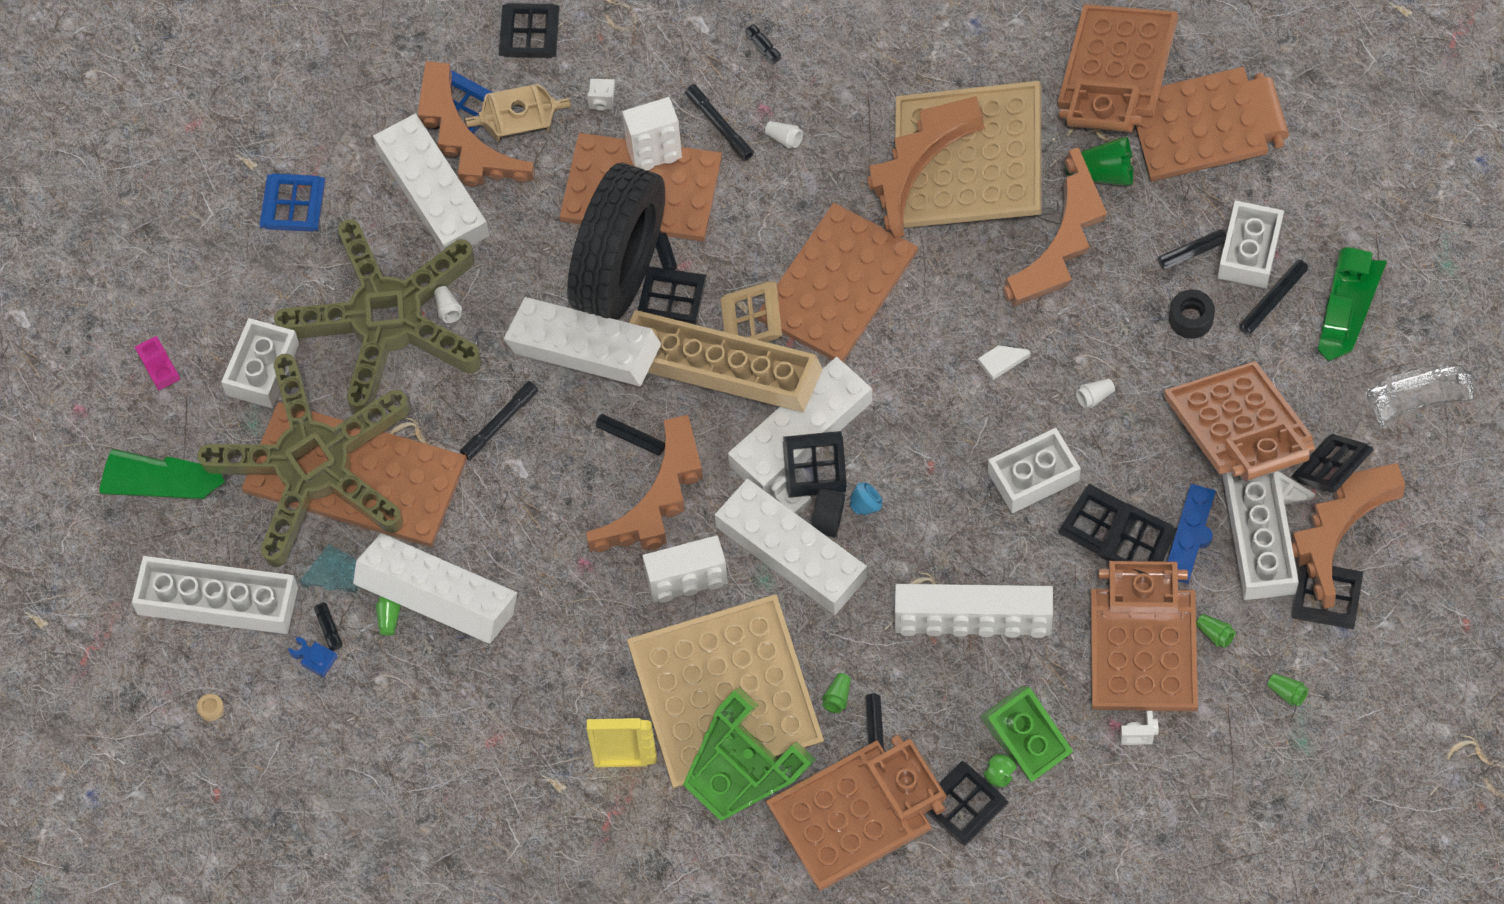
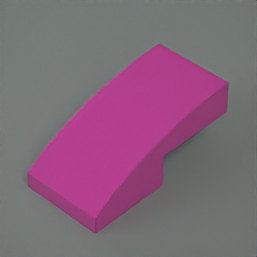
M157 336L134 347L158 391L181 380Z

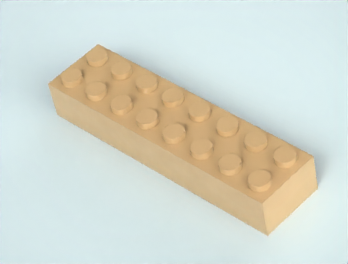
M637 310L634 311L629 322L651 328L661 342V346L648 373L800 412L805 411L823 370L816 354Z

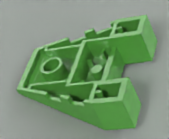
M740 687L735 689L716 709L698 754H696L683 783L720 821L795 782L816 761L798 742L792 744L777 759L757 740L742 723L759 705Z

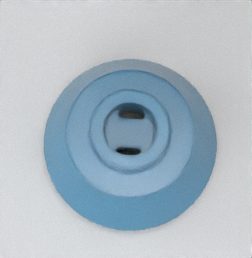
M859 482L850 496V506L858 515H869L880 511L883 501L880 494L867 482Z

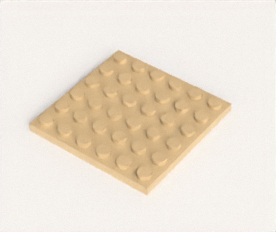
M1040 81L896 96L895 138L919 132L917 121L921 120L919 110L977 96L981 106L985 129L966 135L948 145L924 167L914 182L906 202L904 228L1042 214Z
M777 594L627 639L673 789L684 786L683 783L696 754H698L716 709L739 687L759 705L742 725L776 758L782 756L796 742L805 749L824 743Z

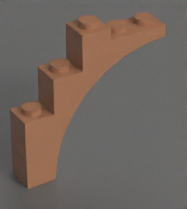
M425 61L418 118L425 127L436 128L440 126L438 147L442 154L448 157L460 155L458 169L460 182L471 187H475L478 184L484 185L486 176L495 180L513 178L517 182L534 181L535 169L533 162L514 159L496 152L482 143L466 127L458 115L453 102L450 63Z
M977 96L919 110L921 120L917 121L919 132L894 138L896 148L892 149L894 160L869 166L871 176H867L869 188L871 191L875 190L878 199L881 198L883 209H887L888 215L884 216L885 226L887 230L892 231L895 238L905 236L904 214L906 202L914 182L924 167L935 155L951 143L966 135L985 129L982 109Z
M688 415L664 420L666 435L665 455L654 484L638 505L623 517L604 527L586 532L590 552H603L610 547L618 545L629 546L635 541H640L642 549L649 550L658 549L662 545L667 544L661 517H673L680 512H684V500L680 484H693L703 479L702 467Z
M1398 463L1354 472L1334 492L1336 500L1316 504L1315 513L1311 515L1312 529L1293 532L1292 549L1294 558H1296L1299 567L1306 565L1309 578H1314L1316 584L1314 585V593L1316 599L1321 600L1324 609L1334 607L1336 592L1332 579V561L1342 537L1367 512L1384 503L1403 497L1405 482Z

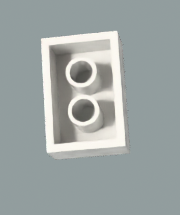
M670 97L622 111L626 145L633 166L650 170L654 166L663 163H673L682 158L679 121Z
M1235 200L1220 262L1218 279L1267 289L1284 210Z
M248 318L221 382L226 396L273 409L280 392L274 370V361L281 354L295 356L299 347L296 332ZM289 366L285 367V374L287 375Z
M1057 428L988 460V474L1011 513H1015L1080 481L1081 468Z
M718 535L643 555L645 575L653 603H666L673 600L674 597L682 595L692 596L708 588L711 590L719 589L728 583L726 562Z

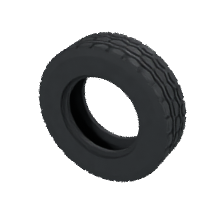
M620 162L613 165L603 176L583 217L571 257L567 282V298L569 305L574 310L595 314V316L599 315L606 319L618 320L630 307L650 265L663 219L666 192L664 180L659 174Z

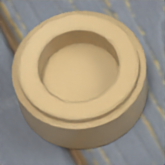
M206 694L199 699L197 711L202 719L215 721L222 716L224 704L219 696Z

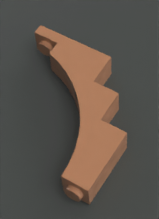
M1079 147L1069 150L1066 156V168L1073 175L1067 177L1063 184L1064 210L1056 237L1048 249L1035 262L1019 273L1008 277L1004 283V295L1007 301L1011 300L1013 306L1069 286L1072 279L1064 261L1086 254L1089 244L1082 229L1104 221L1107 215Z

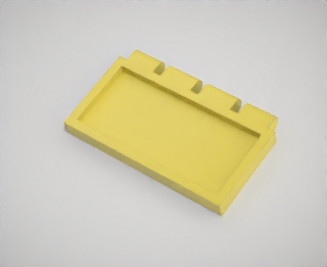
M641 718L587 719V733L594 767H643L657 762L652 724L649 720H641Z

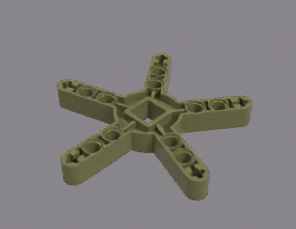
M353 219L344 220L339 225L338 231L343 248L360 284V287L352 295L350 302L284 308L277 311L274 315L275 325L294 330L297 339L349 333L355 334L356 338L362 343L347 393V400L353 414L375 401L389 351H395L408 344H412L465 373H475L482 365L477 345L424 318L421 308L422 305L435 296L434 291L438 287H447L474 265L475 260L470 242L463 239L453 242L405 280L389 276L382 277L359 223ZM351 234L355 237V239L352 241L350 238ZM358 253H364L361 256H355ZM442 268H448L446 271H439ZM368 272H371V273H372V274L369 275V276H364V274H366V273H368ZM422 283H429L426 286H420ZM398 307L399 319L374 321L373 309ZM335 317H341L337 321H332ZM309 320H316L313 323H307ZM426 334H432L431 337L423 338ZM447 345H453L452 348L444 349ZM373 355L378 356L375 359H368L370 356ZM366 377L371 378L369 381H361L363 378Z
M281 354L274 361V370L290 428L281 435L276 445L207 444L198 450L197 458L207 473L277 474L285 489L261 545V553L268 565L272 567L282 566L286 562L311 499L323 498L334 493L388 533L398 532L403 526L404 520L399 508L349 471V453L408 415L410 405L406 395L400 390L389 391L333 428L325 423L313 420L300 369L292 355ZM286 366H289L291 377H287L285 374ZM291 388H299L296 394H287ZM398 402L401 405L397 407L394 403ZM385 408H387V411L389 412L388 415H386V412L384 410ZM297 411H305L302 417H293ZM373 415H382L379 421H370ZM354 428L360 429V432H359L358 435H356V436H350V435H349V432H350L352 429H354ZM319 446L328 460L305 475L296 460ZM234 456H242L239 462H230ZM267 456L265 462L255 463L258 457ZM348 486H357L353 493L345 492ZM368 500L377 501L375 506L371 508L365 507ZM290 503H299L295 510L287 509ZM383 510H384V512H385V514H386L387 516H389V517H391V518H392V517H395V519H394V520H391V519L386 520L384 514L382 513ZM281 526H290L286 533H278ZM276 549H278V553H273L272 556L270 555V552H275Z

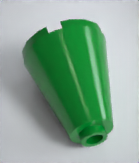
M1121 137L1081 151L1093 182L1122 186L1133 185L1134 169L1131 166L1132 151L1128 137ZM1065 165L1066 175H1073V173L1070 174Z

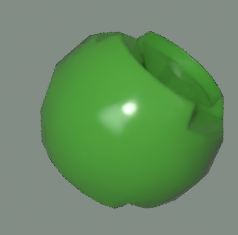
M996 754L988 762L990 766L984 772V776L991 785L1006 787L1013 779L1011 774L1015 769L1017 770V766L1011 757L1004 754Z

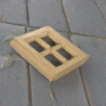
M775 281L766 282L721 297L724 332L738 335L737 323L749 320L751 336L747 338L768 342L779 339L782 336L777 283ZM764 294L766 310L753 314L752 297ZM747 299L749 315L736 319L735 303ZM766 315L768 331L755 335L754 318Z

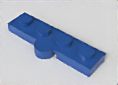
M1195 484L1190 485L1168 562H1177V569L1188 570V580H1178V582L1189 584L1199 548H1207L1212 542L1213 533L1210 528L1206 527L1216 490Z

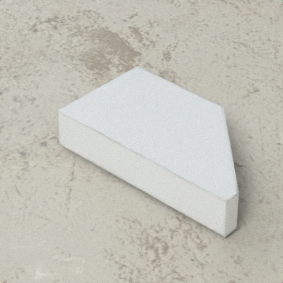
M998 345L978 358V363L988 376L994 380L1029 358L1030 351Z
M1279 472L1284 504L1312 500L1315 497V493Z

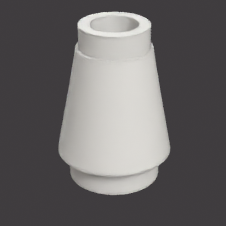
M770 121L765 128L766 135L787 148H797L802 141L803 131L797 125Z
M446 286L438 287L434 291L439 318L445 323L456 322L461 317V305Z
M1109 378L1083 384L1080 386V389L1076 390V398L1083 408H1093L1111 393L1115 392V386Z

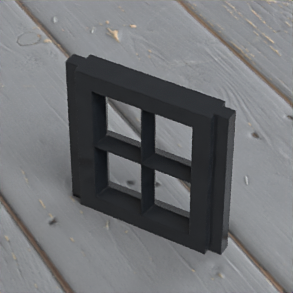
M502 4L499 56L512 58L556 57L560 6L555 4ZM515 14H528L527 28H514ZM533 14H546L545 28H532ZM514 33H527L526 48L513 47ZM531 33H545L544 48H530Z
M648 266L638 311L697 325L706 275ZM654 280L672 283L670 295L652 292ZM677 284L695 286L693 298L675 296ZM650 297L669 299L666 311L649 309ZM673 300L692 303L689 315L671 312Z
M842 431L783 436L788 498L818 495L821 488L846 492L847 481ZM834 446L835 460L817 461L816 447ZM811 448L812 462L795 464L794 450ZM835 465L836 479L818 480L817 466ZM813 467L814 481L796 483L795 469Z
M1331 434L1309 456V460L1297 469L1292 478L1304 485L1331 493L1336 492L1374 449L1372 446H1368L1367 443ZM1336 447H1340V450L1331 459L1326 458ZM1349 450L1354 451L1344 463L1339 462ZM1321 463L1326 464L1316 476L1311 475ZM1334 467L1339 468L1329 480L1324 479Z
M1088 484L1065 519L1058 534L1099 554L1103 541L1097 539L1095 535L1101 526L1108 530L1110 529L1111 525L1104 521L1111 511L1117 513L1120 503L1123 501ZM1089 500L1106 508L1100 519L1083 511ZM1080 515L1097 523L1091 534L1073 526ZM1131 516L1124 533L1130 535L1139 520ZM1121 537L1115 554L1118 555L1127 539Z
M1121 502L1098 556L1108 562L1132 561L1140 545L1152 551L1148 561H1164L1177 528L1133 505ZM1131 516L1143 522L1137 538L1124 533ZM1148 525L1160 530L1154 547L1141 541ZM1121 537L1134 543L1128 559L1115 554ZM1133 569L1140 574H1148L1143 571Z
M1301 565L1292 618L1354 630L1363 571L1332 566V579L1334 581L1352 584L1350 597L1336 594L1335 599L1349 601L1348 612L1344 614L1328 611V608L1324 609V607L1322 610L1303 606L1305 593L1315 595L1314 590L1306 589L1308 581L1306 565Z
M962 760L939 783L947 796L950 794L960 804L947 817L942 813L937 815L933 809L926 813L965 847L1009 802ZM967 777L977 787L963 800L953 790ZM982 790L992 800L979 812H976L968 802ZM964 807L974 817L960 830L950 820Z

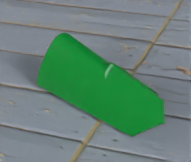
M1344 247L1339 251L1332 291L1327 301L1318 345L1319 353L1328 362L1353 351L1387 264V260H1372V252L1351 247Z
M113 448L105 464L99 492L105 495L204 499L224 484L225 481L222 474L208 473L200 463L174 457H165L162 460Z

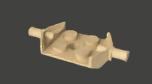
M535 84L486 94L482 110L478 116L464 118L467 128L481 125L499 142L502 136L546 128V131L549 132L554 112L559 109L570 108L571 106L569 98L555 100L554 97L551 98L544 87ZM514 105H521L525 110L521 113H516L511 108Z

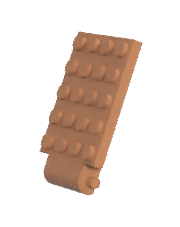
M1084 4L1058 98L1059 117L1067 119L1069 127L1132 132L1134 125L1141 126L1142 116L1153 117L1179 18L1176 11Z
M1239 67L1161 86L1153 117L1142 116V125H1135L1150 181H1157L1265 155L1268 153L1267 143L1274 142L1275 148L1283 147V139L1289 137V132L1273 79L1264 77L1263 73H1258L1254 76L1255 79L1248 81L1244 67Z
M1256 361L1164 390V398L1219 475L1232 472L1234 477L1240 475L1243 480L1249 481L1309 460V452L1315 451L1311 433Z
M1109 561V569L1099 568V579H1109V589H1091L1092 710L1198 711L1195 590H1178V580H1188V570L1177 569V562ZM1133 569L1140 570L1148 574H1140Z
M900 735L893 737L890 741L894 748L884 752L877 740L766 801L767 807L819 892L932 830L924 813L931 809L937 815L945 811L942 802L945 801L947 795L911 739L903 742Z

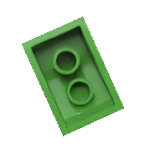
M1019 687L980 716L993 737L1015 761V764L1030 782L1036 780L1073 752L1030 687Z

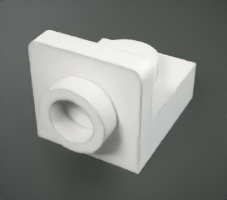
M590 79V89L587 94L589 109L598 111L613 109L614 79Z
M779 476L772 484V497L795 514H798L811 502L810 496L788 498L785 476Z
M1147 711L1146 725L1132 722L1126 724V726H1121V745L1153 744L1154 735H1158V719H1153L1152 711Z

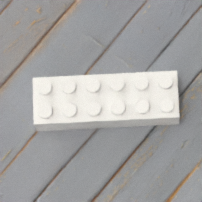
M416 113L373 135L377 152L441 251L457 240H467L472 246L490 236L487 221Z
M527 297L524 298L504 337L505 342L514 354L640 387L661 346V342L651 328L611 318L606 319L599 315L595 316V314H588L587 312L584 313Z
M838 357L834 358L823 368L805 411L800 412L779 407L728 453L729 467L744 481L748 478L770 494L773 482L779 476H785L783 436L841 431L872 403V388ZM811 448L794 450L795 464L805 463L812 456Z
M1276 471L1249 481L1243 480L1240 475L1234 477L1232 472L1223 473L1244 600L1296 595L1299 581L1279 472Z
M748 478L715 514L716 528L834 615L838 613L867 579V566Z
M381 533L356 561L353 584L490 644L514 614L517 592Z
M143 556L132 604L137 615L288 634L298 585L294 575Z
M896 584L895 633H901L904 636L926 633L929 636L953 634L957 637H963L968 634H979L982 637H991L994 634L1007 637L1031 635L1035 638H1042L1046 635H1051L1053 586Z

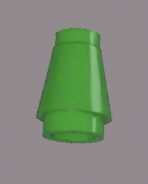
M379 597L378 603L375 604L379 634L385 636L395 635L401 605L384 597Z
M1202 614L1196 622V627L1217 647H1228L1235 637L1236 631L1232 629L1231 624L1206 614Z
M838 673L823 695L822 705L827 711L841 713L847 707L851 678L848 675Z
M1276 673L1271 676L1267 685L1291 706H1300L1306 699L1309 691L1303 682Z

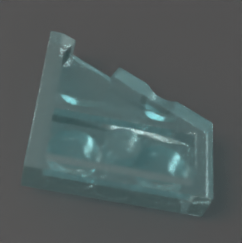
M328 544L300 580V584L307 588L311 585L324 587L325 590L341 589L344 592L356 593L360 588L353 584L356 560Z

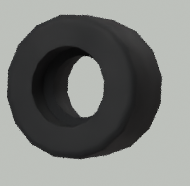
M1189 289L1181 291L1174 297L1170 305L1169 323L1176 334L1184 338L1195 339L1204 336L1213 325L1214 303L1206 293L1200 290ZM1187 309H1195L1202 316L1197 319H1188L1182 312Z
M823 488L819 490L811 525L826 536H837L844 508L845 494Z

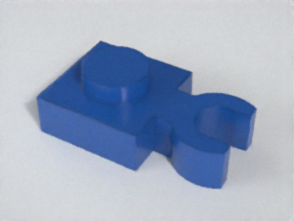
M297 637L295 640L302 648L298 651L289 648L290 656L295 659H302L301 665L304 668L324 678L337 659V654L317 642H314L309 647L303 638Z

